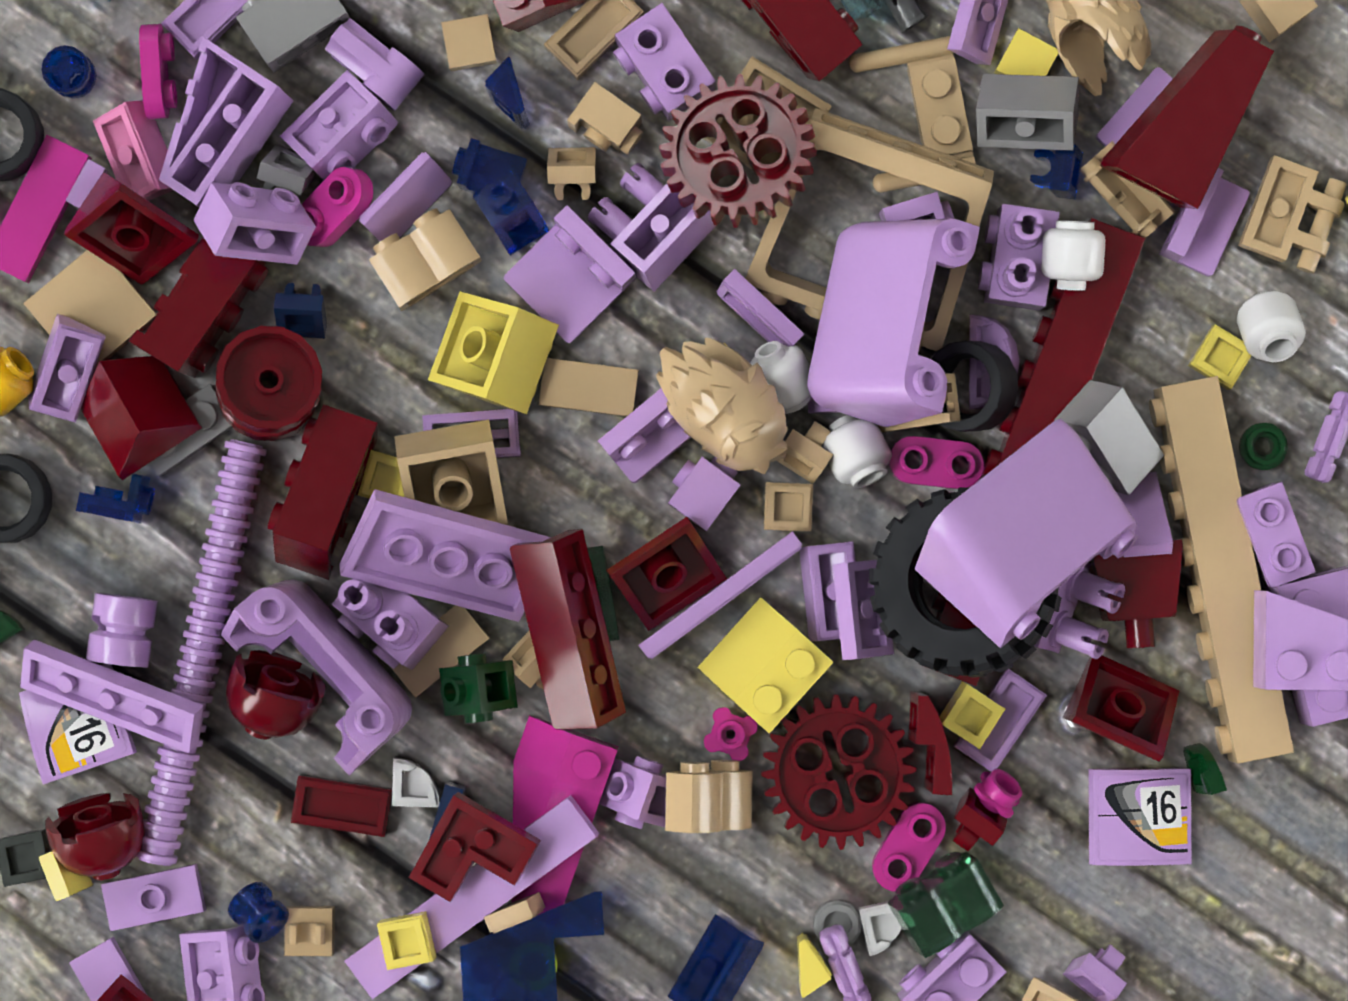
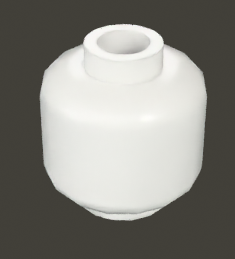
M1056 220V228H1051L1044 233L1041 270L1047 278L1057 280V289L1086 290V281L1100 279L1103 275L1106 239L1102 232L1094 230L1095 222Z
M1278 291L1260 292L1245 301L1238 311L1237 325L1247 352L1255 359L1281 362L1293 356L1304 342L1306 330L1295 300L1286 293Z
M779 341L767 342L760 346L749 363L752 366L755 363L761 366L767 383L775 387L778 402L783 405L785 414L800 410L807 405L811 398L807 387L810 365L803 350L797 345H790L788 347Z
M846 415L837 419L829 426L831 433L826 437L822 448L833 454L828 464L835 478L840 483L852 484L854 488H862L875 483L887 474L886 466L890 463L892 452L877 424Z

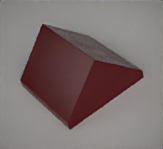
M105 172L102 173L66 227L64 233L66 237L141 285L194 245L199 238V234Z
M153 356L99 361L86 391L81 410L122 481L202 429L201 424L165 363Z
M685 517L607 569V572L648 631L727 579L688 517Z
M1103 655L1098 659L1090 657L1062 718L1160 762L1164 757L1180 691Z

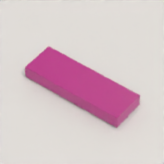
M46 135L0 226V270L29 284L69 205L65 200L87 160L92 159L91 156Z

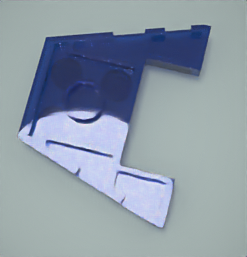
M602 891L590 893L537 915L530 920L461 946L463 1001H558L554 939L604 935Z

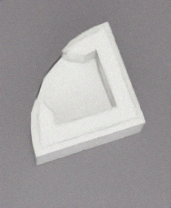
M393 758L392 806L439 807L440 793L432 776L413 761L404 758Z
M905 898L858 908L869 956L876 955L887 949L899 935L907 913Z

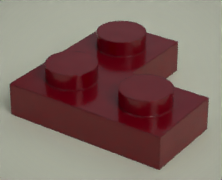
M457 792L449 802L409 878L449 902L455 898L474 862L515 886L519 882L541 840Z

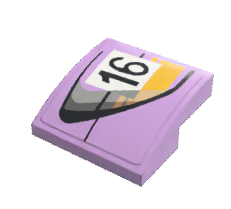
M104 663L101 665L113 670L112 664ZM25 690L19 693L28 737L43 785L137 753L130 730L31 691Z
M1089 769V864L1107 866L1192 864L1191 769Z

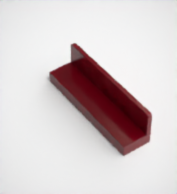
M583 529L567 530L543 542L517 543L512 545L510 553L552 726L555 729H597L626 713Z

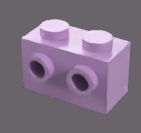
M663 3L615 34V42L618 49L613 51V54L628 76L633 72L638 75L645 86L639 92L655 115L662 111L667 120H671L673 118L671 115L672 109L680 111L687 109L683 98L685 95H689L696 100L702 97L699 86L702 83L711 91L715 90V79Z
M211 182L193 220L215 256L295 265L298 264L316 228L301 205L299 198L293 192L284 188H275L273 190L255 188L240 182L233 184Z

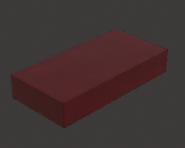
M300 774L297 779L291 823L385 837L391 809L392 788Z

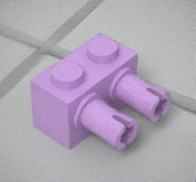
M636 163L630 168L635 174L634 178L626 172L621 179L620 186L637 198L645 207L632 220L613 204L611 199L604 197L598 202L599 206L603 208L602 212L594 206L588 215V221L595 224L613 240L610 245L614 252L635 272L636 277L655 292L716 225L712 222L710 210L700 219L696 218L692 209L694 203L683 208L678 200L680 192L671 193L668 184H662L642 164Z
M1002 204L997 209V215L988 216L985 243L992 244L990 262L982 261L978 279V290L985 291L984 303L1037 311L1046 307L1050 278L1044 276L1041 270L1043 236L1047 230L1056 228V220H1059L1060 212Z
M1087 563L1058 587V596L1062 599L1059 612L1054 611L1050 621L1053 627L1046 638L1042 636L1034 646L1059 653L1063 645L1087 654L1091 658L1098 659L1105 648L1091 643V640L1094 639L1107 643L1108 631L1073 619L1074 610L1078 600L1113 614L1118 611L1121 602L1110 599L1107 595L1112 594L1123 598L1125 586L1121 583H1115L1088 573L1091 563Z
M356 579L344 582L338 590V597L332 603L342 613L337 621L357 638H360L364 633L378 644L372 651L393 669L400 663L413 670L449 627L412 594Z

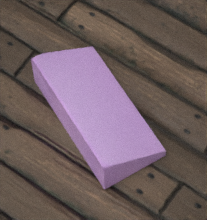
M422 152L360 215L359 221L379 241L395 233L401 237L413 225L414 221L422 216L451 186L452 181L426 152Z
M57 314L34 379L33 391L28 397L29 410L76 423L106 336L67 316Z
M854 542L802 547L799 553L809 640L826 641L839 639L833 564L856 562Z

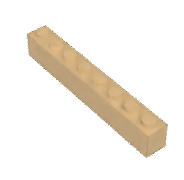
M1218 376L1154 389L1155 399L1149 400V410L1154 427H1161L1164 445L1159 447L1164 456L1160 460L1163 473H1170L1174 492L1168 493V504L1172 519L1174 521L1180 520L1183 535L1181 564L1183 567H1189L1193 584L1187 586V599L1192 614H1199L1202 632L1196 633L1197 648L1201 660H1208L1212 678L1205 681L1206 693L1210 706L1218 708L1221 726L1215 727V737L1221 755L1227 754L1228 761L1237 764L1294 753L1282 690H1265L1253 687L1254 590L1261 591L1252 543L1236 502L1242 496Z

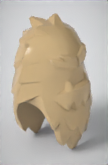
M1044 0L1047 2L1050 11L1047 26L1057 46L1059 56L1072 77H1079V85H1082L1094 96L1102 95V84L1107 82V72L1104 63L1105 41L1108 42L1112 50L1122 61L1127 59L1139 71L1143 69L1146 59L1151 55V40L1146 23L1140 12L1142 7L1137 0Z
M705 338V345L692 341L683 342L682 353L668 347H664L660 351L663 372L659 371L656 377L668 399V410L684 429V433L702 445L701 450L713 454L717 457L716 462L738 471L753 469L761 474H766L771 462L786 457L787 444L783 439L787 433L788 426H786L785 410L783 405L778 402L775 387L767 383L763 370L758 363L752 366L734 349L712 338Z

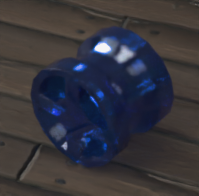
M66 45L55 47L47 53L42 63L43 79L50 88L65 98L76 99L84 97L95 85L97 74L94 64L84 53L75 47ZM75 74H80V75H77V76L72 80V83H71V78H73Z
M254 882L242 888L233 897L228 907L230 918L238 925H244V933L253 943H262L276 936L283 929L289 917V911L286 906L279 900L272 899V891L263 882Z

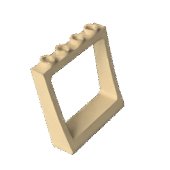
M815 108L809 123L813 126L815 138L809 142L815 144L816 151L824 150L961 198L969 204L964 222L980 226L993 184V170ZM790 189L789 194L793 202L797 191ZM778 201L775 205L777 217L774 219L770 217L745 279L755 288L761 289L760 293L771 303L785 305L788 299L806 305L804 309L806 314L820 320L827 288L775 270L769 264V257L790 209L789 206ZM968 263L954 269L950 268L937 314L932 321L924 323L919 352L922 347L938 351L943 347Z

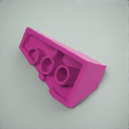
M529 715L513 763V824L521 829H525L570 795H572L591 823H593L619 746L571 729H555L551 722ZM584 847L513 897L511 903L539 892L545 908L543 912L533 919L557 926Z

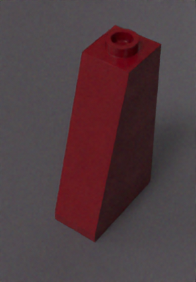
M1236 25L1234 29L1214 31L1104 156L1100 166L1180 208L1198 209L1274 50L1260 43L1261 35L1243 26Z

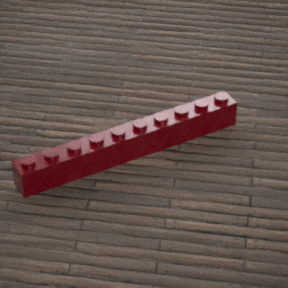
M1093 218L1088 221L1095 222L1094 230H1099L1105 235L1103 275L1100 279L1086 281V290L1057 289V280H1054L1049 298L1055 299V304L1050 317L1042 315L1032 339V342L1039 344L1033 362L1025 359L1017 377L1018 387L1022 388L1016 406H1014L1005 421L1000 423L999 431L1005 432L1004 439L999 450L993 448L990 450L982 475L988 474L1054 422V419L1071 400L1093 379L1145 238ZM937 590L931 608L938 610L936 618L940 622L960 629L977 627ZM948 675L974 686H977L980 678Z

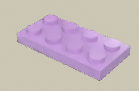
M374 489L339 564L340 574L344 577L519 622L525 610L510 547L517 543L543 542L551 537Z

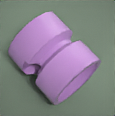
M95 593L91 619L98 624V629L89 633L86 660L120 666L149 667L152 641L145 634L147 630L154 627L158 601L123 595Z

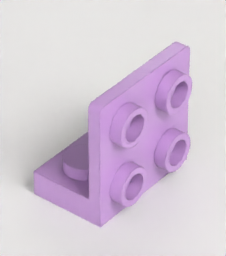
M566 205L554 217L555 225L504 275V280L540 317L558 324L556 333L566 343H572L636 279V275Z

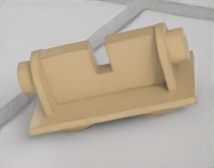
M1111 141L1079 171L1085 177L1083 180L1086 183L1089 181L1133 230L1131 233L1146 239L1175 211L1166 200L1100 166L1104 156L1115 145Z

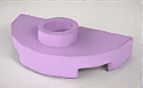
M970 314V341H982L997 346L1009 356L1018 373L1020 361L1017 344L1009 330L994 318ZM970 358L969 409H981L989 398L991 389L990 376L980 360Z

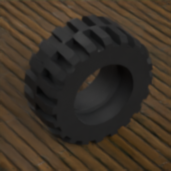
M959 487L958 492L950 493L943 489L932 492L931 499L925 502L916 499L906 506L908 513L899 520L894 517L886 526L890 533L884 543L877 542L873 555L878 557L876 568H869V583L874 585L875 595L870 597L874 612L880 615L882 622L879 625L886 637L891 638L897 644L896 648L905 656L917 661L920 665L956 677L960 675L975 678L985 677L987 673L994 671L1001 673L1014 667L1013 662L1021 657L1027 659L1037 650L1034 645L1042 636L1045 638L1048 636L1053 627L1050 624L1054 611L1059 612L1062 598L1058 596L1057 588L1042 601L1036 613L1041 619L1034 630L1022 640L1015 636L1002 648H999L978 627L969 629L954 628L943 624L935 618L925 604L922 590L923 577L915 570V566L933 521L946 506L969 488Z

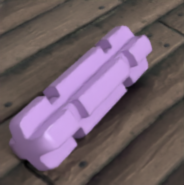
M1336 392L1329 406V409L1332 410L1331 415H1326L1313 448L1316 454L1309 458L1305 469V475L1310 479L1322 483H1327L1332 479L1336 468L1333 462L1335 459L1340 458L1348 437V392Z
M835 924L822 929L819 935L820 943L824 953L829 958L828 963L839 991L843 993V1001H871V995L867 985L863 982L864 978L852 947L848 944L849 940L844 927Z

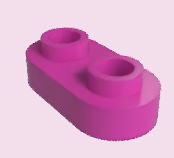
M162 24L141 25L139 29V48L145 114L148 119L169 118L170 108H177L178 104L175 80H169L168 61H174L175 59L173 35L171 32L164 33Z
M348 167L335 169L301 204L316 226L307 244L308 246L329 247L333 245L370 206L373 198V185L370 177L364 171ZM344 186V193L341 196V189Z
M918 436L905 437L896 442L891 448L892 457L888 464L893 476L903 483L948 489L971 487L981 478L984 470L983 457L980 451L972 444ZM916 451L920 454L922 462L917 469H911L905 464L904 458L907 452ZM957 456H962L968 461L969 468L964 474H957L952 469V461Z
M915 802L908 805L907 810H902L896 819L897 824L891 827L873 857V875L877 882L889 891L901 892L911 888L917 882L945 835L946 824L944 817L936 807L929 803ZM919 819H927L931 825L930 831L924 836H918L913 831L914 823ZM899 859L905 862L906 869L902 875L892 876L889 874L888 866L893 860Z

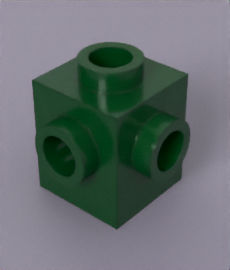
M486 653L458 656V666L439 668L440 692L445 716L464 715L465 723H477L494 720V711L518 708L512 660L487 662Z

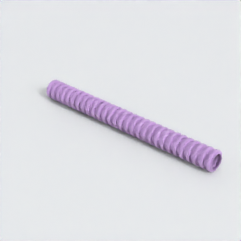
M232 439L225 441L224 445L225 448H228L227 456H222L221 462L225 463L224 471L219 470L218 477H222L221 485L215 486V491L219 492L218 499L212 500L211 505L216 507L214 514H209L208 520L212 521L211 528H206L205 534L209 536L208 543H203L202 549L206 550L205 558L200 557L199 564L203 565L202 572H196V579L200 581L199 585L194 586L192 591L196 594L195 601H190L189 607L193 609L192 615H187L186 622L190 623L189 630H184L183 637L187 638L186 645H180V652L184 654L182 659H177L176 665L180 667L179 674H174L173 680L177 682L176 688H171L170 691L173 694L204 705L200 732L206 731V725L202 724L203 718H208L210 713L209 710H206V704L212 703L213 697L209 695V691L216 686V682L212 680L213 674H218L219 667L215 666L216 659L220 660L222 658V653L218 650L219 645L225 644V639L221 637V633L226 625V616H230L232 612L228 608L229 601H234L235 595L231 594L232 587H237L238 580L234 579L235 572L241 571V566L237 564L238 558H243L245 553L240 550L242 543H247L248 539L247 536H244L245 528L249 529L251 526V522L247 521L248 514H253L254 508L250 507L251 499L256 500L257 493L253 492L254 485L260 484V478H256L257 471H262L264 466L259 462L261 456H266L267 453L263 446ZM199 738V744L189 754L165 744L158 747L157 753L161 755L160 761H155L154 768L158 772L157 775H153L151 778V783L155 784L154 790L148 791V798L152 800L151 804L145 805L144 812L148 813V818L143 819L145 836L143 837L142 848L136 856L139 860L163 866H171V864L177 863L178 857L174 855V851L180 849L181 842L177 840V837L184 832V827L180 826L181 820H186L187 812L183 811L184 806L190 804L187 791L193 790L194 784L190 782L191 776H196L197 769L193 768V764L200 759V754L196 753L197 747H202V739Z

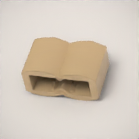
M438 208L432 209L414 221L413 224L416 230L400 239L398 234L395 233L373 247L376 255L371 257L369 261L401 311L421 301L441 286L451 282L481 262L479 254L450 209L443 213H440Z
M711 760V769H709V763L680 762V771L666 772L665 831L712 833L752 828L753 770L739 769V761Z

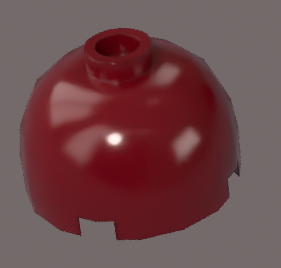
M253 650L250 652L248 659H242V654L236 656L226 689L227 705L235 719L245 727L246 732L255 738L267 740L272 737L278 738L294 735L311 723L320 707L326 687L321 677L313 672L311 679L308 678L306 675L296 671L300 669L302 663L275 652L270 654L268 651Z
M101 793L77 799L58 808L59 818L52 822L50 817L45 820L49 845L57 861L70 872L81 876H92L95 880H107L119 875L121 869L131 863L143 845L142 841L145 836L144 821L139 799L131 794L123 793L125 802H109L111 799L110 793Z

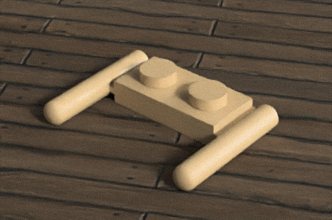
M950 36L857 53L850 57L849 65L855 73L907 63V72L922 146L976 164L956 60L953 52L947 49ZM887 172L877 174L873 178V187L879 193L921 185Z

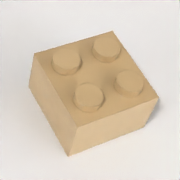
M489 419L394 436L404 497L508 525Z

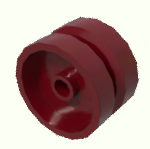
M261 325L241 332L225 346L217 363L216 399L223 417L237 432L258 441H279L296 435L303 429L309 418L313 417L319 405L322 368L315 350L301 335L284 327ZM271 378V382L275 387H263L262 379Z

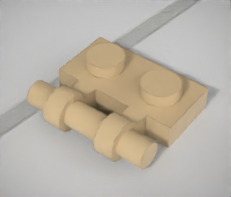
M1275 155L1272 156L1238 246L1279 262L1287 260L1291 246L1296 247L1302 251L1296 268L1314 274L1320 257L1325 258L1329 249L1330 242L1327 241L1334 219L1340 218L1345 203L1341 199L1347 184L1343 181L1329 178L1324 193L1313 190V186L1319 171ZM1306 206L1317 211L1309 233L1298 230Z

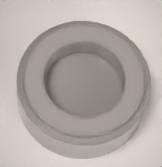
M840 899L829 900L823 903L815 912L813 928L819 941L820 931L835 924L844 927L849 940V946L859 937L861 919L855 907L847 901Z

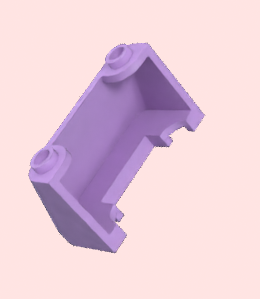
M958 219L874 221L852 225L840 233L836 242L808 374L807 387L810 396L817 404L883 427H890L943 412L947 392L945 372L937 362L918 355L936 265L954 269L967 264L974 255L980 227Z
M1060 418L1039 432L942 510L928 531L915 570L999 648H1002L1015 636L1020 640L1028 636L1041 619L1036 613L1042 601L1099 554L1104 559L1115 555L1117 558L1122 557L1138 538L1134 534L1137 523L1077 432Z
M291 579L260 588L234 608L221 636L236 652L248 645H259L272 654L287 640L298 649L349 705L345 715L335 724L341 731L342 744L333 759L350 776L405 726L411 717V700L400 685L359 640L337 621L338 617L304 582Z

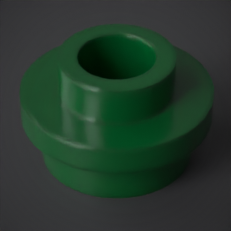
M1258 423L1250 426L1244 431L1239 441V452L1242 459L1248 466L1257 470H1269L1277 467L1284 460L1288 450L1286 436L1280 428L1270 423ZM1259 438L1266 439L1270 444V450L1265 456L1259 455L1255 450V442Z

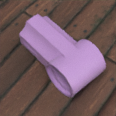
M351 18L338 27L325 47L326 52L332 58L363 81L362 84L393 111L398 108L425 75L406 56L393 47L389 50Z

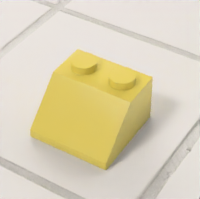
M460 291L428 380L527 415L559 325L519 307Z
M760 597L697 668L770 734L834 662Z

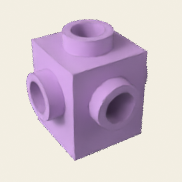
M636 756L634 764L614 759L599 804L617 811L615 820L639 829H642L644 822L665 827L666 775L661 773L663 764L640 756Z

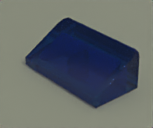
M507 57L485 80V87L490 100L518 127L526 129L530 123L511 58Z
M715 914L668 997L673 1001H732L761 952L764 942Z

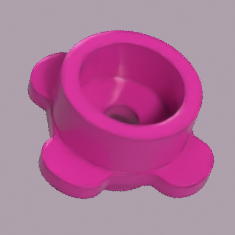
M720 707L712 715L714 724L711 732L704 737V746L709 752L721 751L729 754L732 760L742 761L749 754L747 745L750 736L757 732V722L750 716L742 718L731 714L728 708ZM733 730L735 737L732 739L727 738L726 732Z
M1003 770L984 771L980 775L982 782L974 786V791L979 797L980 802L989 811L999 813L1005 818H1011L1014 814L1012 807L1017 806L1022 797V789L1019 783Z

